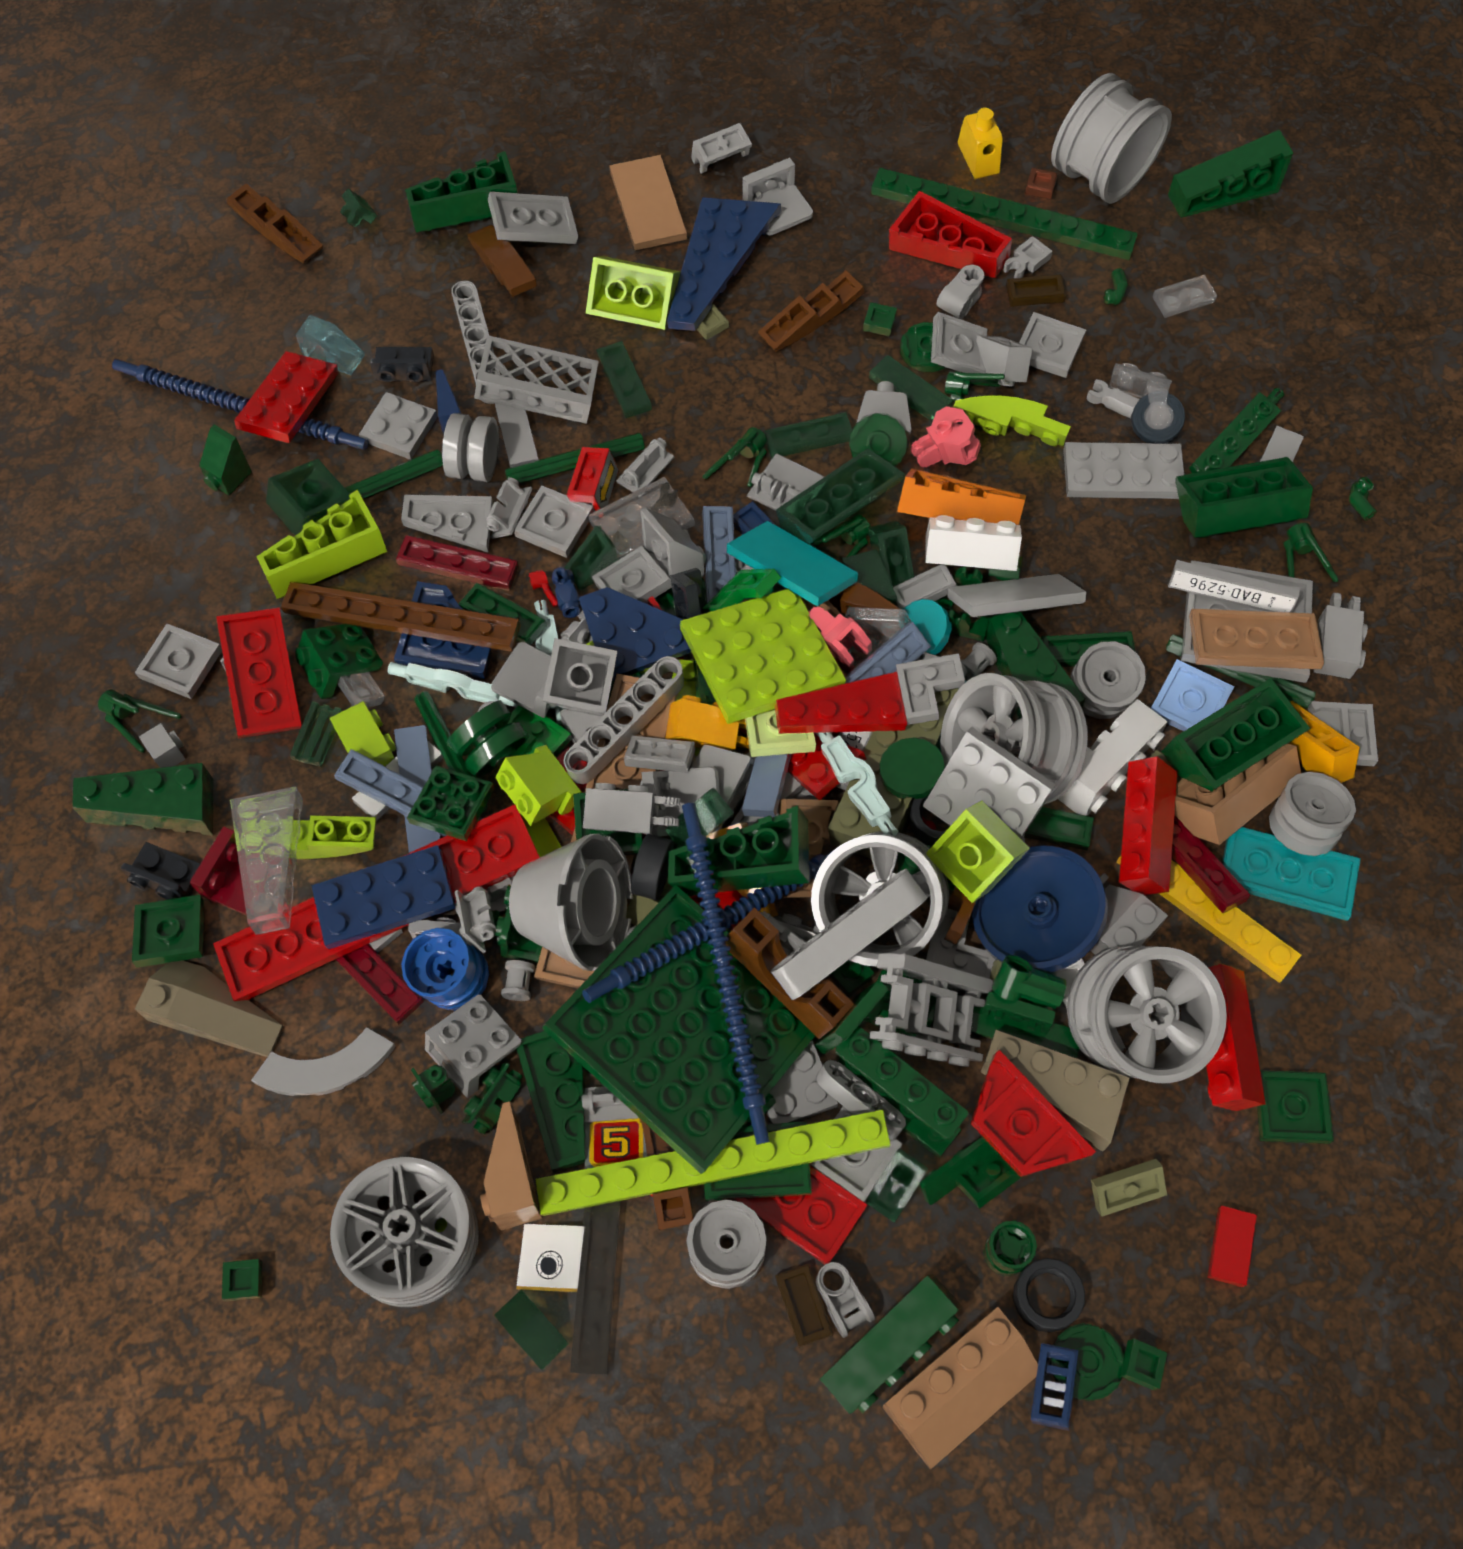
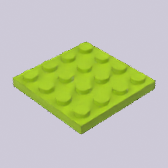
M789 589L680 621V630L727 724L774 710L777 699L845 684L846 682L815 622L808 616L810 613L801 597Z

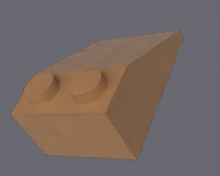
M510 1101L502 1104L484 1178L486 1193L480 1195L485 1216H488L490 1223L495 1222L501 1231L542 1219L519 1118Z

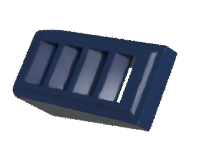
M437 370L438 418L441 430L444 433L450 415L462 413L443 370Z
M1041 1343L1031 1413L1032 1423L1070 1431L1078 1350ZM1053 1358L1068 1361V1369L1047 1365V1359ZM1046 1373L1067 1377L1066 1384L1045 1380ZM1044 1389L1065 1393L1064 1400L1043 1396ZM1042 1405L1063 1409L1062 1416L1042 1412Z

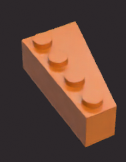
M911 468L905 476L897 512L927 518L947 515L955 520L966 521L969 518H979L989 523L1011 521L1019 525L1026 495Z

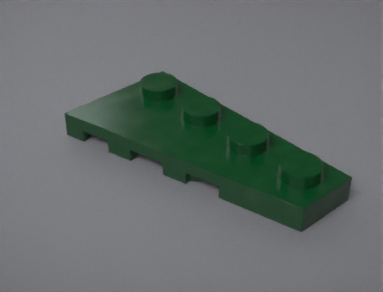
M545 1031L521 1038V1045L517 1048L552 1172L555 1173L585 1163V1116L582 1105V1095H584L583 1066Z

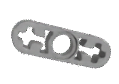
M828 1060L824 1063L816 1075L819 1086L853 1115L883 1110L889 1140L896 1139L906 1125V1120L902 1113L841 1063L833 1060Z

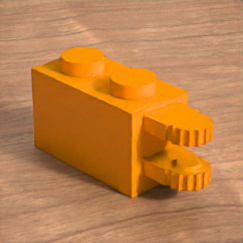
M685 695L670 704L665 739L694 742L697 748H702L704 745L728 751L735 750L736 746L749 748L748 737L738 736L739 727L746 729L745 719L727 724L717 702L709 705L701 703V698Z

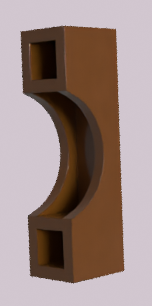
M755 907L727 935L729 940L726 942V946L731 947L729 952L818 1039L833 1029L853 1007L854 1003L830 980H821L806 993L791 1000L771 973V970L787 957L780 943L779 930Z

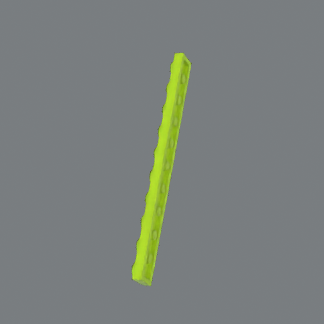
M883 1110L768 1132L770 1142L756 1145L754 1135L730 1140L702 1174L676 1151L538 1178L536 1179L540 1214L546 1216L887 1148L890 1147V1140Z

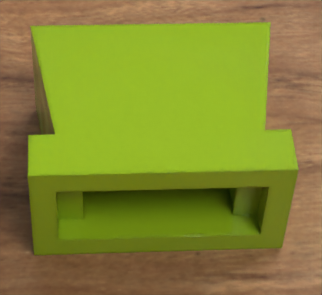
M547 745L537 747L533 754L505 757L495 777L500 787L507 793L518 812L524 816L530 826L556 811L560 815L571 812L574 807L573 794L581 793Z

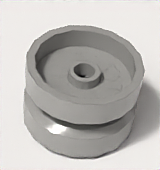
M453 413L450 415L444 432L442 452L443 469L448 478L463 479L469 473L474 481L489 482L492 479L497 463L499 445L498 425L494 417L478 416L473 422L468 414Z
M1115 641L1100 642L1089 647L1080 657L1070 675L1071 680L1086 698L1082 708L1083 713L1097 719H1111L1122 714L1140 695L1146 681L1145 666L1139 655L1129 646Z
M1300 773L1287 782L1281 796L1274 804L1269 815L1270 828L1283 845L1299 854L1311 856L1326 854L1336 846L1343 832L1352 822L1356 812L1355 801L1348 789L1336 779L1322 773Z
M722 1200L712 1202L698 1211L690 1223L686 1240L691 1265L701 1279L711 1286L730 1289L743 1286L757 1275L764 1263L767 1240L764 1225L754 1210L737 1201ZM728 1238L729 1243L734 1241V1244L731 1248L725 1249L721 1247V1240Z

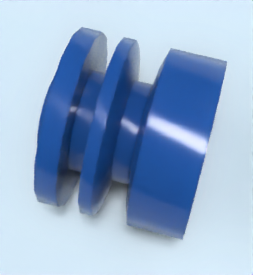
M444 928L426 930L415 937L406 948L401 964L403 978L411 990L439 1008L452 1011L457 1010L476 995H481L486 989L489 977L488 963L482 952L473 945H468L460 935Z

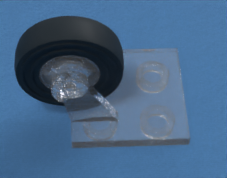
M1116 363L1109 388H1116L1124 393L1141 398L1135 405L1131 417L1132 427L1136 435L1142 441L1152 444H1165L1175 439L1184 426L1185 411L1179 399L1168 393L1172 381L1158 372H1150L1149 374L1140 371L1133 364L1123 363L1121 365Z

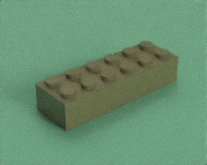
M959 688L934 692L939 720L906 725L905 731H873L865 747L864 753L867 758L865 762L874 772L877 790L890 808L892 816L890 820L899 833L905 834L910 823V811L914 797L898 798L886 789L881 781L879 767L882 754L891 744L901 739L913 737L929 741L941 752L940 739L944 716ZM854 779L849 782L830 822L828 832L831 845L839 847L852 839L881 831L878 825L872 827L862 812L849 798L848 790L860 779ZM870 847L860 849L855 853L872 859Z

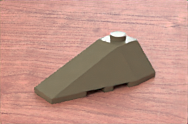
M186 961L167 963L148 979L135 1007V1010L147 1021L264 1057H268L271 1051H274L284 1028L279 1022L249 1000L234 1002L228 984L205 967Z

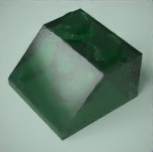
M315 459L268 479L266 503L290 531L297 535L302 531L303 525L311 520L317 522L328 514L327 509L336 503L341 506L350 500V494L319 459Z

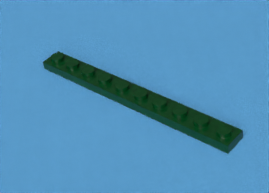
M879 168L871 190L872 195L907 204L911 202L918 191H921L981 223L1130 260L1138 235L1136 232Z

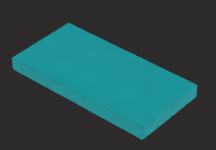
M769 521L727 543L726 552L753 569H775L781 577L777 583L817 607L858 580V572Z
M1241 827L1226 839L1222 864L1249 894L1346 921L1351 917L1361 858L1331 850L1326 854L1317 856L1299 854L1283 845L1275 835Z

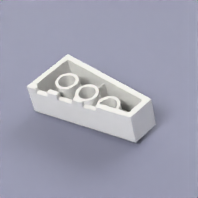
M1136 699L1113 722L1110 727L1111 733L1104 730L1098 736L1091 749L1087 747L1085 760L1076 781L1058 800L1076 814L1088 816L1091 811L1097 814L1108 800L1105 796L1111 790L1117 792L1127 780L1125 774L1128 772V762L1145 759L1147 756L1144 753L1149 748L1155 750L1166 737L1162 732L1168 721Z

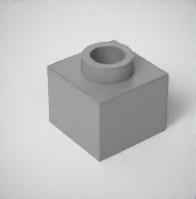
M161 723L139 736L160 768L175 766L185 760L179 750L184 746L174 730L167 733Z

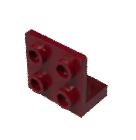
M223 826L192 877L190 884L202 897L253 919H258L289 865L286 861L270 854H246L243 849L244 844L236 832Z

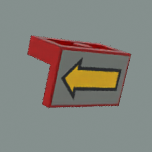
M582 447L567 491V497L570 502L592 503L598 517H604L619 471L609 448Z

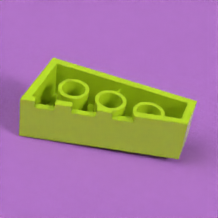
M358 489L349 495L350 500L341 506L336 503L327 509L328 514L317 522L313 520L303 525L300 533L294 537L288 535L256 556L276 599L286 595L290 582L311 585L387 552L380 530Z

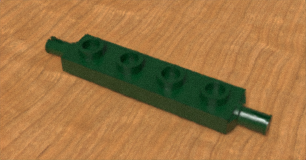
M1274 388L1267 397L1259 392L1189 467L1191 473L1230 467L1282 411L1277 407L1276 403L1284 397L1283 390L1276 397L1275 395L1279 392L1280 388Z

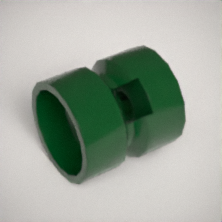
M1013 1220L1002 1222L995 1227L985 1241L983 1249L985 1262L998 1275L1006 1277L1017 1275L1034 1258L1037 1248L1036 1239L1030 1228L1023 1223Z

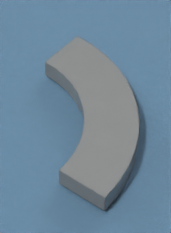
M366 1027L347 1047L323 1058L295 1060L280 1056L271 1051L251 1081L266 1090L288 1096H319L342 1090L345 1086L368 1076L389 1057L396 1046L391 1041Z

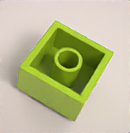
M980 801L966 808L926 852V855L973 903L989 893L1030 848L983 801Z

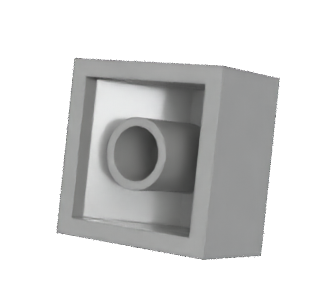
M649 508L640 509L644 549L670 578V575L698 568L701 571V576L704 577L705 553L700 546H696L693 543L687 530H682L675 520Z
M554 638L542 701L572 711L603 716L607 709L617 651Z
M1109 884L1105 890L1108 902L1107 921L1101 937L1090 951L1096 955L1115 946H1145L1161 928L1168 915L1143 894Z

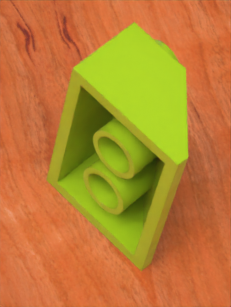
M605 256L593 257L585 314L665 330L668 325L667 319L681 271Z

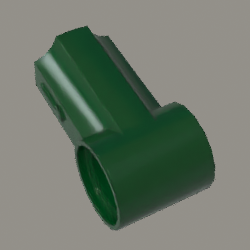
M1015 955L1005 956L992 984L993 991L1001 998L1017 1001L1021 997L1054 1009L1057 1006L1060 1007L1067 987L1066 979L1033 969L1028 961Z

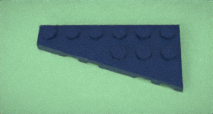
M702 197L668 315L667 324L669 329L696 331L711 310L712 302L717 295H722L727 288L726 283L730 277H735L755 249L756 241L762 234H766L769 229V223L781 213V203Z

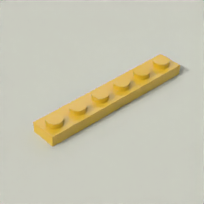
M1120 855V857H1119L1118 860H1117V863H1118L1119 865H1120V862H1121V855ZM1171 860L1169 892L1158 894L1280 983L1302 955L1237 907L1222 914L1176 862Z

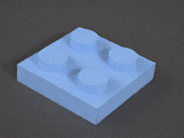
M1177 659L1151 709L1168 721L1167 724L1185 731L1223 708L1234 686Z

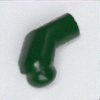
M1117 268L1111 273L1114 289H1107L1104 292V303L1107 305L1113 304L1115 306L1120 304L1128 287V280L1124 270L1121 268Z
M1361 477L1358 482L1355 481L1351 486L1349 502L1359 515L1367 521L1377 513V510L1368 501L1369 491L1373 489L1374 485L1369 478Z

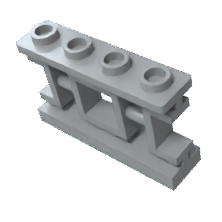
M879 954L877 968L887 970V975H881L880 982L892 985L888 1018L876 1017L875 1024L880 1025V1032L870 1031V1039L882 1041V1048L903 1051V1047H905V1054L926 1056L927 1052V1059L948 1061L949 1058V1064L969 1067L970 1061H983V1054L974 1052L975 1047H980L981 1041L970 1038L974 1006L984 1007L985 1000L980 999L981 993L992 992L993 980L907 954ZM904 975L918 980H922V983H913V979H909L902 976ZM947 988L964 992L965 996L957 995L958 992L948 990ZM930 996L936 997L933 1028L927 1027ZM896 1029H905V1032L916 1034V1037L896 1033ZM941 1040H949V1043L959 1045V1048L941 1044Z

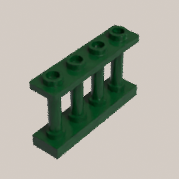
M858 1026L845 1042H841L836 1047L835 1052L840 1056L837 1062L844 1065L900 1111L906 1120V1125L902 1130L940 1159L961 1132L959 1126L967 1118L968 1111L892 1051L882 1048V1043L878 1040L870 1039V1034Z

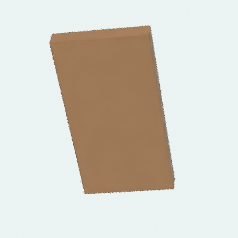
M661 155L609 165L611 177L635 251L687 240V232Z
M1191 609L1189 619L1197 665L1322 669L1324 665L1315 613Z

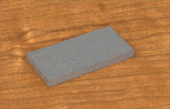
M1060 574L1021 578L1019 580L1013 579L948 587V598L970 616L978 617L1081 604L1086 602V591Z

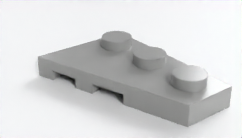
M404 495L401 520L405 527L488 552L491 530L486 527V518L493 506L492 496Z

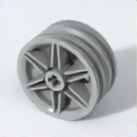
M413 1157L387 1159L368 1167L356 1176L341 1194L333 1212L330 1228L333 1254L343 1274L355 1286L374 1299L397 1307L425 1305L440 1299L454 1289L464 1278L474 1260L479 1237L475 1210L471 1201L457 1182L438 1165ZM420 1190L425 1191L427 1196L418 1203H415L414 1195ZM380 1198H390V1208L388 1210L379 1209L378 1201ZM439 1219L447 1221V1227L443 1232L435 1230V1224ZM407 1224L410 1227L407 1233L401 1232L398 1234L396 1232L398 1225L404 1226ZM368 1231L375 1232L376 1235L365 1244L362 1240L363 1234ZM427 1253L431 1254L432 1262L428 1266H421L419 1263L420 1259ZM388 1260H395L396 1269L390 1273L384 1272V1263Z

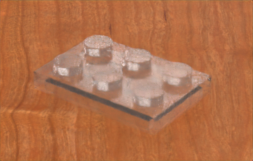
M665 477L588 515L590 524L615 561H618L640 546L644 548L640 511L642 508H649L675 520L682 530L694 526V518Z

